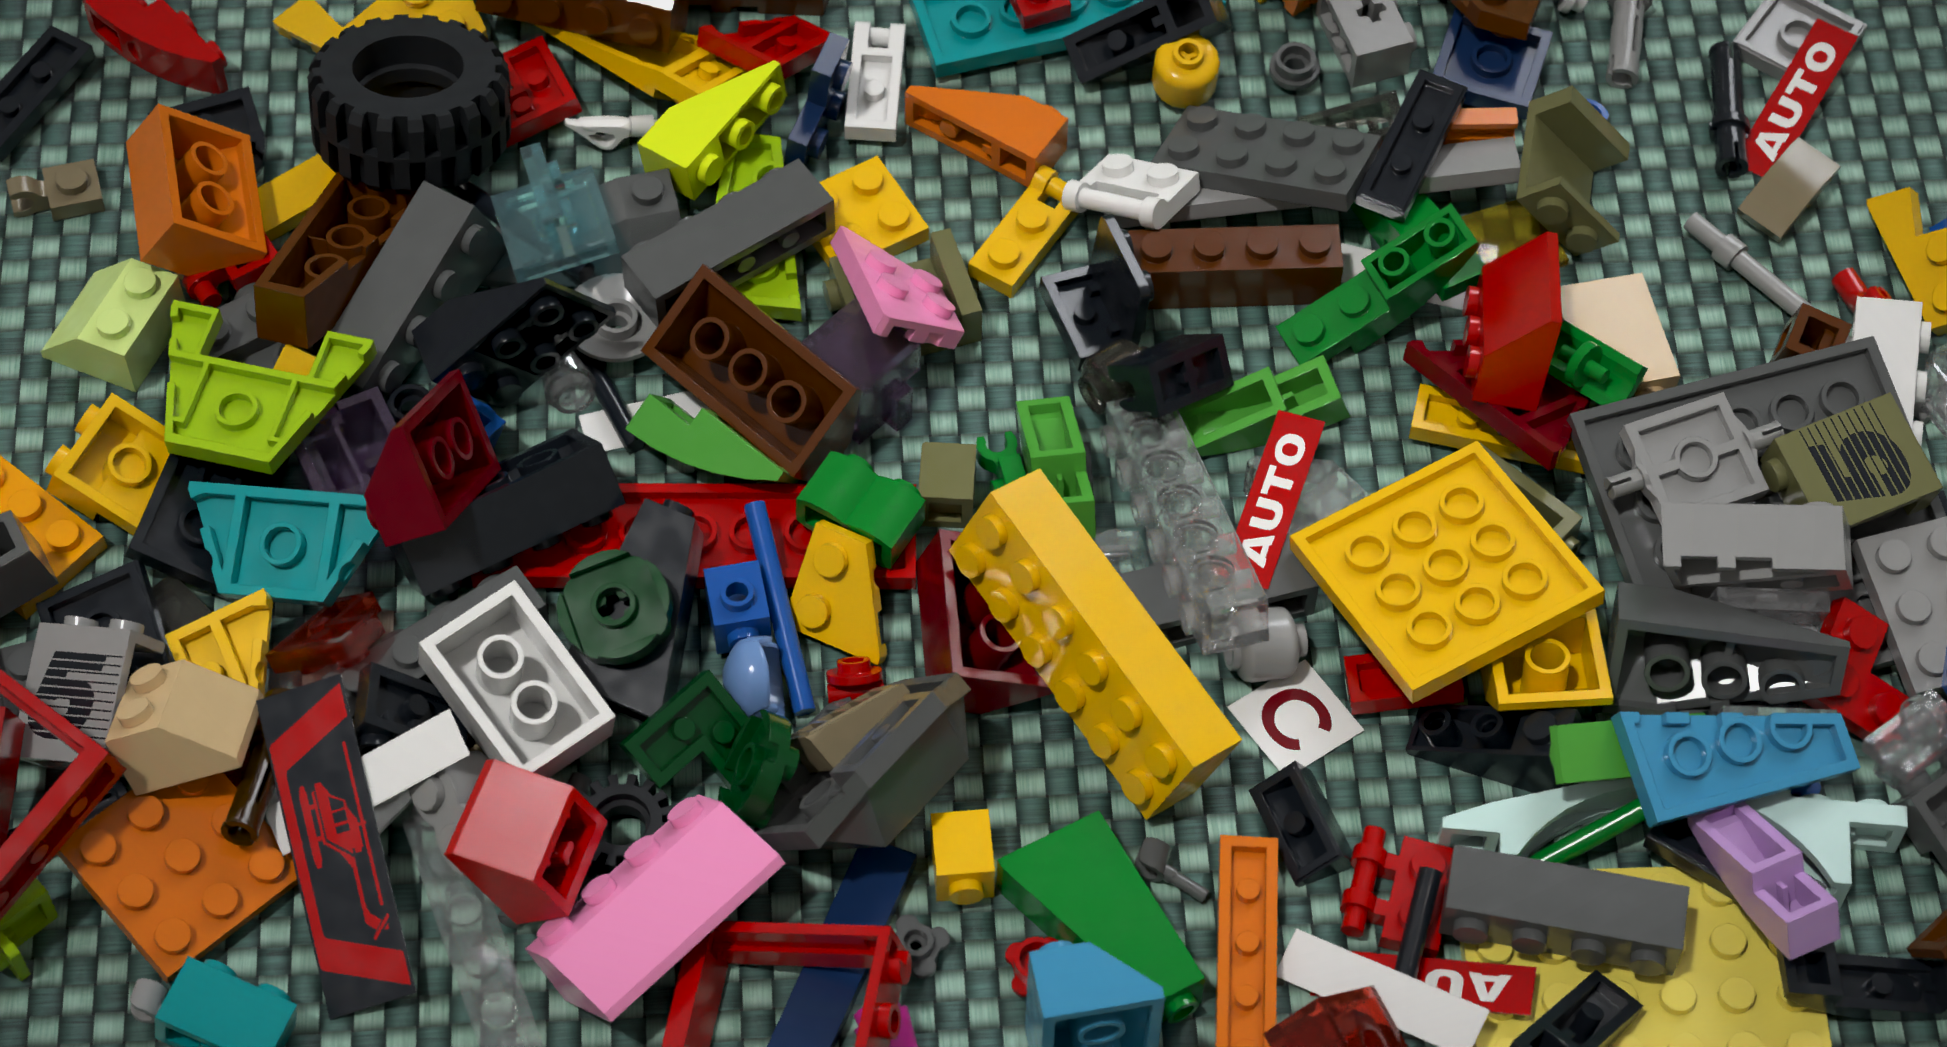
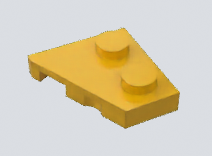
M824 519L816 522L790 598V605L798 632L854 656L869 657L870 663L878 666L886 659L887 646L886 643L881 644L877 612L882 610L880 590L874 580V570L877 566L872 539Z
M264 588L165 635L175 661L184 659L260 689L264 696L273 600Z

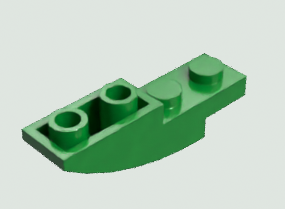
M1450 203L1362 259L1361 263L1365 268L1364 271L1275 327L1299 365L1321 355H1324L1326 361L1350 346L1354 353L1357 354L1391 331L1424 305L1467 263L1480 245L1455 207Z

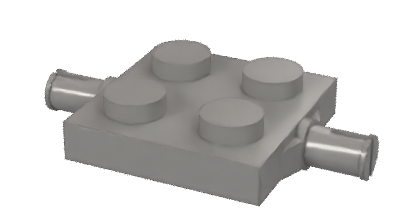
M1721 392L1625 424L1619 435L1631 459L1632 470L1611 477H1605L1604 488L1605 491L1610 490L1607 495L1611 500L1641 490L1643 495L1650 500L1660 524L1661 502L1745 504L1763 498L1769 491V487L1758 466L1757 451L1769 447L1775 438L1785 435L1784 430H1779L1781 424L1776 420L1748 430L1734 415L1725 393Z

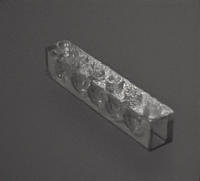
M1124 399L1106 402L1107 425L1100 426V439L1104 454L1107 458H1115V473L1120 490L1122 492L1130 491L1131 493L1130 505L1137 527L1145 525L1147 529L1146 542L1148 551L1153 562L1161 561L1163 565L1162 578L1168 597L1170 599L1178 598L1179 618L1185 635L1194 634L1203 656L1269 641L1268 598L1179 411L1176 410L1160 418H1152L1151 412H1128L1119 405V402Z

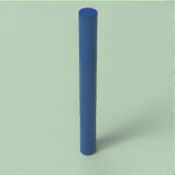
M753 501L744 506V511L756 560H759L769 614L794 716L809 715L816 711L766 503L765 501Z

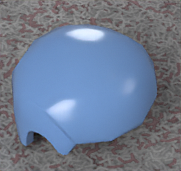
M751 636L738 641L730 651L723 667L722 686L748 718L752 715L762 718L760 710L763 709L785 717L781 663L777 644L772 642L771 636Z

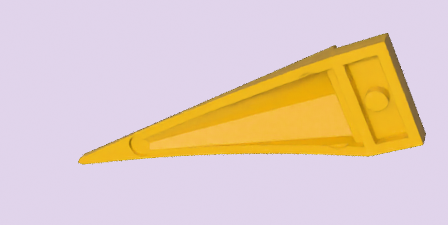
M534 24L648 95L672 101L676 104L748 72L696 46L698 37L696 35L682 33L670 53L667 54Z

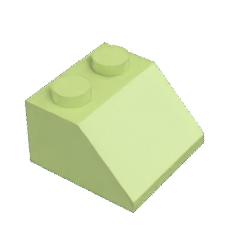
M133 258L94 272L41 350L42 357L137 392L168 345L169 338H172L170 310L173 300L186 302L178 275Z

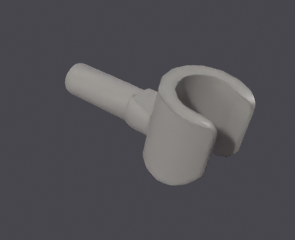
M138 979L130 997V1009L134 1018L142 1023H155V1016L167 996V988L151 979Z

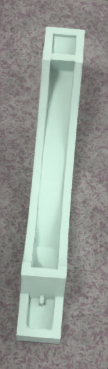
M1632 778L1585 782L1490 802L1443 817L1436 844L1454 848L1455 844L1529 857L1557 836L1579 825L1597 820L1635 800L1638 796ZM1791 790L1746 802L1803 852L1804 871L1828 886L1826 891L1838 901L1839 910L1852 885L1851 849L1895 853L1908 827L1907 806L1888 805L1885 801L1879 799H1864L1852 802L1830 800L1829 797L1821 794H1807L1801 797L1791 796Z

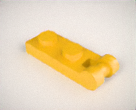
M1045 165L1037 169L1029 187L968 262V275L1011 299L1078 215V212L1063 208L1062 193L1067 182L1058 178L1059 174L1057 171ZM1049 196L1060 201L1055 209L1044 203Z

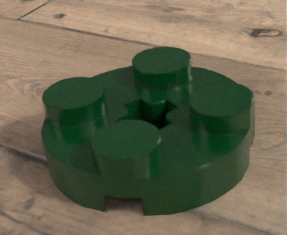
M618 549L605 550L586 557L569 573L570 580L565 585L563 594L559 593L557 617L560 627L571 645L594 664L621 665L636 661L653 651L658 644L664 642L670 635V621L673 613V599L670 588L660 570L647 559L645 561L641 557L632 556L628 551ZM617 594L621 601L630 600V606L624 610L623 617L614 620L611 616H601V611L608 607L607 598L611 595Z
M765 709L760 710L762 718L752 715L744 723L736 736L724 769L734 772L731 787L727 789L720 786L718 801L724 803L745 824L758 829H763L768 824L774 809V796L781 780L788 782L793 777L800 757L799 749L790 746L791 722L786 717Z

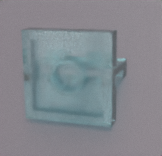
M540 142L519 148L530 184L491 196L517 283L537 279L620 253L592 165L561 174L557 160L546 163Z

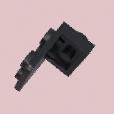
M1110 214L1100 217L1090 264L1042 276L1038 288L1077 371L1116 362L1137 353L1141 335L1146 330V315L1149 303L1154 299V286L1151 276L1147 270H1141L1134 256L1130 234L1126 229H1120L1114 215Z

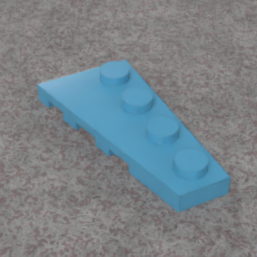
M1618 712L1611 717L1649 828L1843 776L1861 768L1841 713H1771L1768 716H1743V713L1721 712L1718 715H1689V712L1639 715V712Z

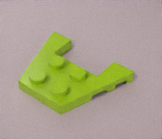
M173 300L170 310L172 338H169L168 352L170 358V381L167 382L164 442L168 453L273 475L375 359L377 351L374 340L327 331L310 373L305 376L209 356L223 324L220 309Z

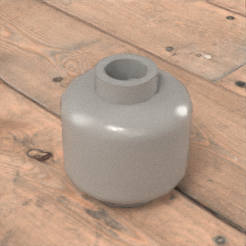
M1275 606L1241 610L1234 615L1230 626H1225L1222 630V652L1228 670H1236L1239 677L1246 682L1284 679L1291 677L1295 673L1299 657L1307 655L1308 638L1303 623L1295 624L1289 611L1283 607Z

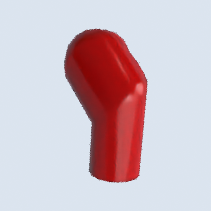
M1846 268L1840 271L1831 281L1833 287L1853 314L1857 296L1892 299L1889 293L1882 287L1870 286L1867 288L1854 268Z

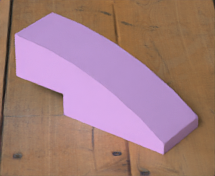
M1746 802L1687 817L1688 826L1726 887L1763 934L1789 960L1841 939L1838 901L1804 871L1803 852Z

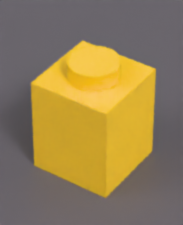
M989 810L931 813L930 841L936 902L951 901L958 905H969L977 903L983 898L994 897L995 866Z

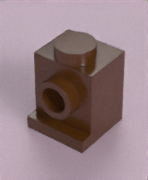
M1802 303L1783 327L1770 362L1843 344L1847 340L1852 324Z

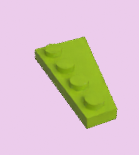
M754 134L750 144L745 149L739 150L723 168L715 204L726 194L738 192L762 179L770 170L784 167L781 137ZM795 255L735 287L771 318L802 321Z

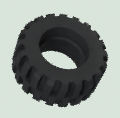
M408 14L394 15V19L381 20L380 17L366 20L365 24L357 28L355 25H352L342 30L338 39L331 37L318 51L309 66L307 81L312 143L321 159L335 173L339 172L345 180L355 185L363 182L368 189L383 192L384 188L394 189L397 194H412V190H418L423 181L442 189V186L449 184L457 187L467 183L471 175L474 174L479 177L486 172L493 162L499 159L507 147V142L511 135L508 64L504 61V55L492 41L489 42L488 38L475 28L470 31L467 30L466 26L461 22L452 19L448 22L439 21L437 16L423 15L422 18H409Z

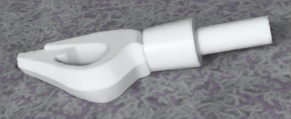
M652 114L629 116L628 118L623 116H586L579 119L565 118L564 124L599 148L611 150L624 138L643 137L658 119H654ZM601 132V133H605L606 135H604V136H599V135H596L595 133Z

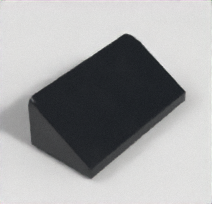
M1294 761L1248 790L1271 837L1278 838V851L1295 886L1301 887L1346 871L1352 867L1350 861L1353 851L1310 769Z

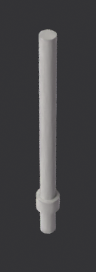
M1695 212L1686 221L1684 229L1712 251L1711 258L1727 271L1736 270L1789 315L1793 316L1802 303L1812 306L1748 254V246L1735 235L1730 233L1726 236L1698 212ZM1848 335L1845 343L1851 342L1852 337ZM1925 398L1924 403L1914 404V417L1925 424L1935 415L1938 407Z

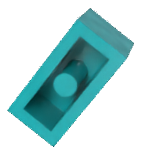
M188 956L155 1016V1039L173 1047H285L296 1026L297 1004L291 1002L290 996L276 986L260 983L257 987L237 978L236 972L222 962L206 959L203 963Z

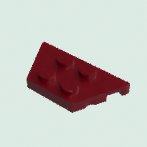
M1422 340L1407 342L1403 361L1546 469L1551 470L1555 468L1572 439V428L1567 422V418L1570 413L1588 409L1591 401L1590 398L1547 374L1537 411L1472 401L1471 378L1463 377L1464 362L1468 347H1463V340H1453L1450 351H1429Z

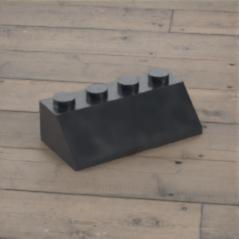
M572 428L499 461L501 470L446 530L389 546L411 587L424 597L429 594L433 598L448 595L463 586L462 579L479 571H482L483 574L495 573L511 565L514 562L513 555L531 547L533 551L547 549L561 542L564 539L562 533L580 524H582L583 528L593 527L612 518V510L626 504L602 443Z

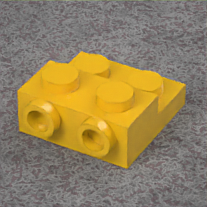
M111 393L101 408L91 404L74 430L81 435L74 446L70 449L62 445L49 462L45 472L52 477L46 491L88 518L94 520L97 514H100L134 536L170 453H168L164 442L165 426L119 396Z

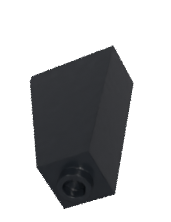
M645 498L619 549L628 551L630 555L641 557L645 561L647 559L660 570L665 578L673 599V613L670 621L671 631L668 638L661 644H658L653 651L643 658L621 665L594 664L572 645L568 651L610 709L641 724L677 693L704 541V534L694 518L695 513L685 505L670 499H665L662 505ZM617 594L611 595L607 598L608 607L601 611V616H611L614 620L623 617L624 610L630 606V600L621 601Z

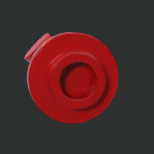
M851 656L838 659L836 661L837 667L826 672L828 703L851 697L854 700L873 688L884 686L882 668L871 665L870 658L865 656Z

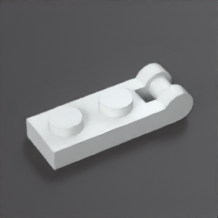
M855 21L851 57L853 66L849 77L844 125L845 139L896 142L906 44V24L891 23L890 28L871 27V22Z

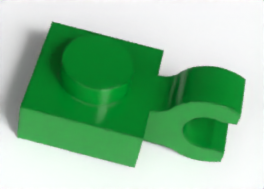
M1005 432V449L1001 452L989 450L984 436L977 437L976 459L978 464L983 469L997 476L996 480L990 481V492L1026 475L1020 454H1017V439L1013 432Z

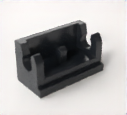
M1223 333L1181 334L1107 365L1110 380L1119 383L1128 381L1135 390V398L1129 397L1120 401V407L1128 412H1151L1152 418H1160L1234 385Z

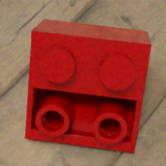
M490 759L484 763L444 856L516 925L568 917L608 821L573 786L497 759Z

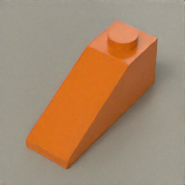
M910 85L905 91V124L1026 187H1029L1035 172L1040 166L1045 165L1052 169L1067 150L1068 118L1061 115L1052 106L1042 105L1026 96Z

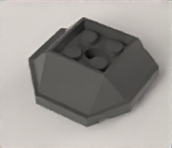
M955 672L903 679L888 684L903 683L910 693L905 694L831 771L809 772L799 760L793 777L788 782L781 780L774 796V809L768 824L763 829L754 827V832L775 851L887 847L969 760L964 697L971 689L961 676ZM847 697L828 703L809 724L852 701V698Z

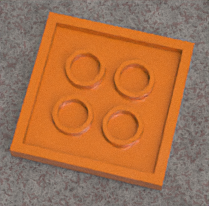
M223 772L137 796L133 790H130L77 829L56 853L166 984L177 977L188 956L196 960L201 959L298 884L291 852L284 856L282 855L272 829L264 820L259 830L258 840L254 841L251 846L235 845L223 837L221 826L226 820L237 788Z

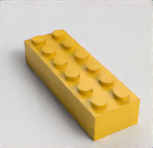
M1040 468L988 494L948 550L956 560L961 573L970 579L988 604L992 615L1003 624L1021 649L1025 660L1036 669L1054 694L1058 705L1069 714L1088 740L1091 750L1102 759L1121 785L1124 795L1130 802L1135 804L1146 820L1195 793L1242 741V738Z

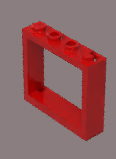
M0 669V695L78 754L0 847L1 920L127 769L102 746Z
M722 921L682 958L661 1047H710L729 964L871 968L855 1047H890L891 1040H895L900 1031L901 1013L898 1003L902 985L908 984L911 977L912 960L910 952L905 949L892 926Z

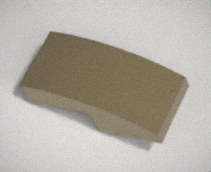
M1798 137L1738 207L1737 215L1780 243L1806 208H1810L1840 170L1841 166Z

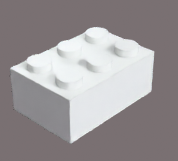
M515 580L419 642V665L489 759H497L550 778L612 736L616 715Z

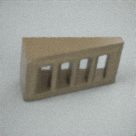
M903 683L873 688L791 734L790 746L799 749V760L809 772L831 771L884 715L910 691Z

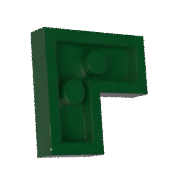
M703 670L621 741L619 746L642 774L655 783L656 788H661L700 754L726 787L730 789L734 772L724 769L725 763L736 736L749 718L710 670Z

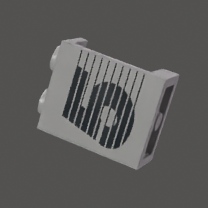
M70 615L65 616L63 624L39 622L25 688L111 754L105 744V739L120 701L125 694L133 652L163 654L165 643L144 635V625L127 620L111 619L109 627H98L99 622ZM20 710L18 717L26 723L20 760L44 768L66 770L78 754Z

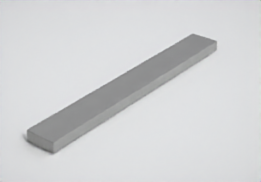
M1514 137L1443 144L1418 194L1518 183L1521 164ZM1200 187V191L1167 223L1311 206ZM1114 215L1120 228L1141 226L1139 220Z

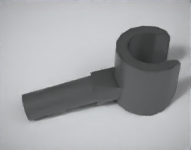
M1153 837L1145 838L1142 846L1139 848L1134 864L1142 879L1148 882L1164 880L1202 903L1209 890L1179 872L1175 867L1168 865L1171 847L1166 842Z

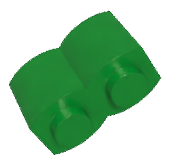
M830 451L796 498V520L812 532L816 522L824 519L872 539L874 542L876 565L891 569L925 521L926 500L921 497L919 490L910 482L903 479L893 480L884 476H878L872 466L862 457L855 454L845 455Z

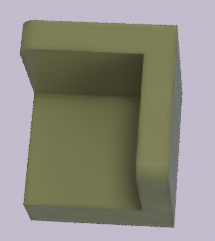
M924 442L922 444L918 490L921 497L926 500L925 521L921 526L965 528L971 520L974 509L977 444Z

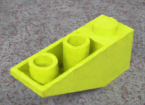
M773 60L669 107L637 142L645 173L669 168L674 190L695 201L707 186L713 185L719 179L723 168L735 154L750 144L754 133L765 120L781 109L787 97L781 64Z

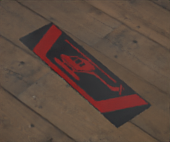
M341 673L257 700V708L329 1019L331 1020L417 993Z

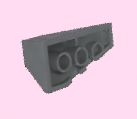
M669 168L615 178L522 216L594 264L595 270L591 278L610 273H623L621 256L629 252L637 243L645 240L649 241L673 228L681 220ZM500 226L495 227L511 246L479 286L503 287L542 277L563 286L574 287V290L584 283Z
M1618 582L1609 628L1606 656L1613 703L1612 705H1601V713L1639 712V715H1662L1665 712H1677L1679 710L1711 706L1712 712L1731 710V703L1764 699L1769 704L1837 696L1841 692L1850 652V641L1681 590Z

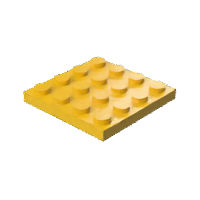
M1478 441L1290 535V550L1412 704L1604 604L1605 589Z

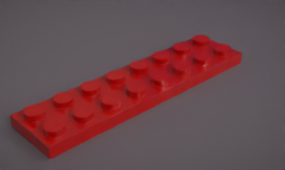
M618 483L626 504L613 509V517L606 522L589 528H583L582 524L563 532L564 539L552 547L540 551H533L532 547L513 555L514 562L500 571L491 574H483L482 571L471 575L473 588H476L486 577L496 573L501 574L517 565L534 588H564L570 580L569 573L580 561L601 551L620 549L645 498L662 505L665 499H670L685 505L695 513L694 518L704 534L695 589H705L703 569L756 560L744 506L753 501H765L786 589H794L813 533L796 520V498L806 484ZM916 534L891 569L876 565L874 580L879 589H916Z

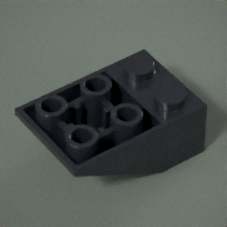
M542 277L448 299L411 332L432 382L438 384L450 371L460 369L472 397L504 409L510 403L518 400L523 392L545 373L556 368L561 360L582 342L594 336L599 328L617 313L615 308Z

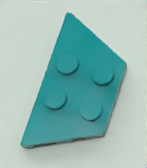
M189 481V495L197 503L203 528L200 529L203 543L213 559L211 570L218 593L226 598L242 599L264 588L270 594L273 602L332 607L380 536L379 530H376L368 519L366 500L364 495Z

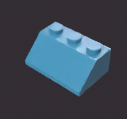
M1054 941L1042 946L1037 951L1029 952L1025 1032L1029 1047H1159L1165 1001L1162 986L1091 942L1073 944L1070 941Z

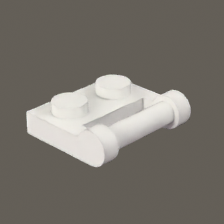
M1108 154L1080 181L1071 179L1067 182L1062 193V205L1065 210L1083 213L1089 209L1139 220L1141 226L1159 230L1200 191L1199 172L1177 168V166L1171 163L1156 164L1132 159L1127 154Z

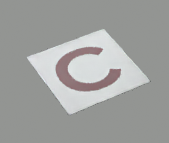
M1306 660L1298 663L1297 670L1291 677L1270 680L1227 706L1278 770L1283 769L1294 761L1306 767L1364 731L1362 726Z

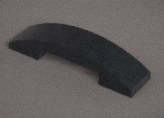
M1832 942L1789 960L1776 947L1784 997L1794 1003L1825 1013L1862 1019L1890 1021L1947 1020V959L1933 958L1931 960L1840 954L1836 953L1835 944Z

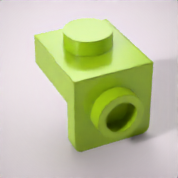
M35 878L0 920V972L8 967L19 981H23L31 974L18 947L59 917L48 891L37 878Z

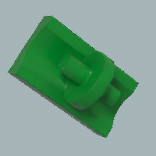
M1564 320L1548 374L1596 403L1605 405L1634 397L1643 383V377L1648 368Z

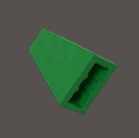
M1099 810L997 859V888L1009 902L1048 937H1053L1058 941H1070L1073 944L1091 942L1162 986L1165 996L1162 1023L1166 1020L1171 1024L1180 1022L1198 1009L1199 1004L1202 1002L1205 977Z

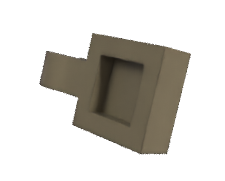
M94 159L42 168L43 181L36 180L30 176H15L6 180L14 217H26L39 211L51 209L53 221L105 211Z

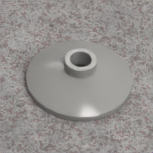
M623 273L600 275L578 286L575 291L614 307L617 314L601 326L594 336L582 342L576 349L588 357L604 362H627L645 356L641 349L657 327L625 289ZM614 326H621L622 328H612V327H614Z

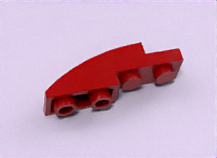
M82 0L91 31L109 48L127 61L153 75L191 89L214 94H221L229 90L224 72L227 60L223 52L214 41L209 40L205 42L198 35L194 23L184 11L180 10L176 13L165 0H156L150 5L145 0Z

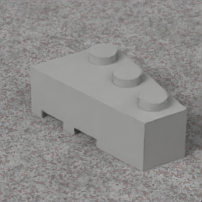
M1661 502L1663 567L1672 585L1677 590L1720 601L1853 589L1850 525L1843 506H1834L1828 502H1809L1803 505Z

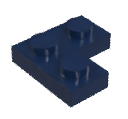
M832 32L829 33L811 70L807 100L788 137L784 166L798 158L807 166L811 157L817 160L821 157L829 135V131L825 130L829 119L838 121L847 99V93L843 90L848 82L853 62L846 60L849 45L848 38Z

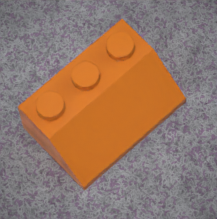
M158 103L126 141L140 261L185 276H191L263 259L267 254L250 135Z

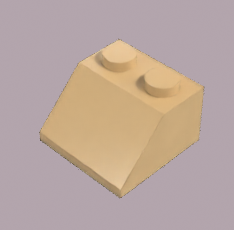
M184 659L164 665L158 663L148 664L131 674L125 694L120 701L105 739V744L112 756L127 769L123 774L136 796L242 767L259 717L256 701L263 699L264 696L260 689Z

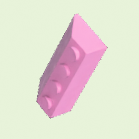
M699 794L682 800L671 809L667 816L668 821L653 835H647L638 839L626 850L624 854L625 860L609 874L596 877L584 887L581 892L582 898L573 905L568 917L549 919L541 925L537 931L538 938L525 949L565 1001L612 1022L786 864L770 845L724 803Z

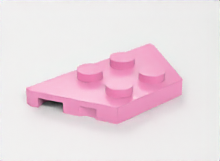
M840 225L830 243L873 333L888 337L892 328L897 326L907 329L904 337L910 342L931 343L938 347L955 349L965 331L954 312L955 306L948 300L942 289L943 283L931 273L922 269L915 270L868 240Z

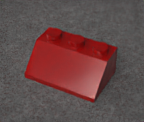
M1547 231L1482 266L1477 287L1468 285L1462 316L1467 317L1463 335V347H1468L1463 377L1471 378L1472 401L1537 411L1562 326L1558 233Z

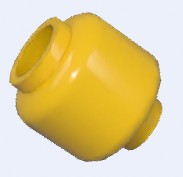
M1200 35L1189 36L1160 46L1156 50L1152 73L1154 90L1160 99L1172 107L1186 109L1189 105L1200 106L1206 103L1215 92L1218 80L1220 60L1216 48L1209 40Z

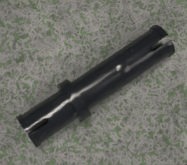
M1720 41L1713 44L1708 52L1713 118L1711 123L1709 122L1708 128L1709 136L1715 143L1714 167L1716 173L1724 177L1725 163L1728 162V178H1737L1744 175L1749 167L1746 139L1748 138L1747 134H1750V122L1748 117L1744 115L1741 69L1742 50L1740 45L1733 42L1731 45L1732 56L1729 57V41Z

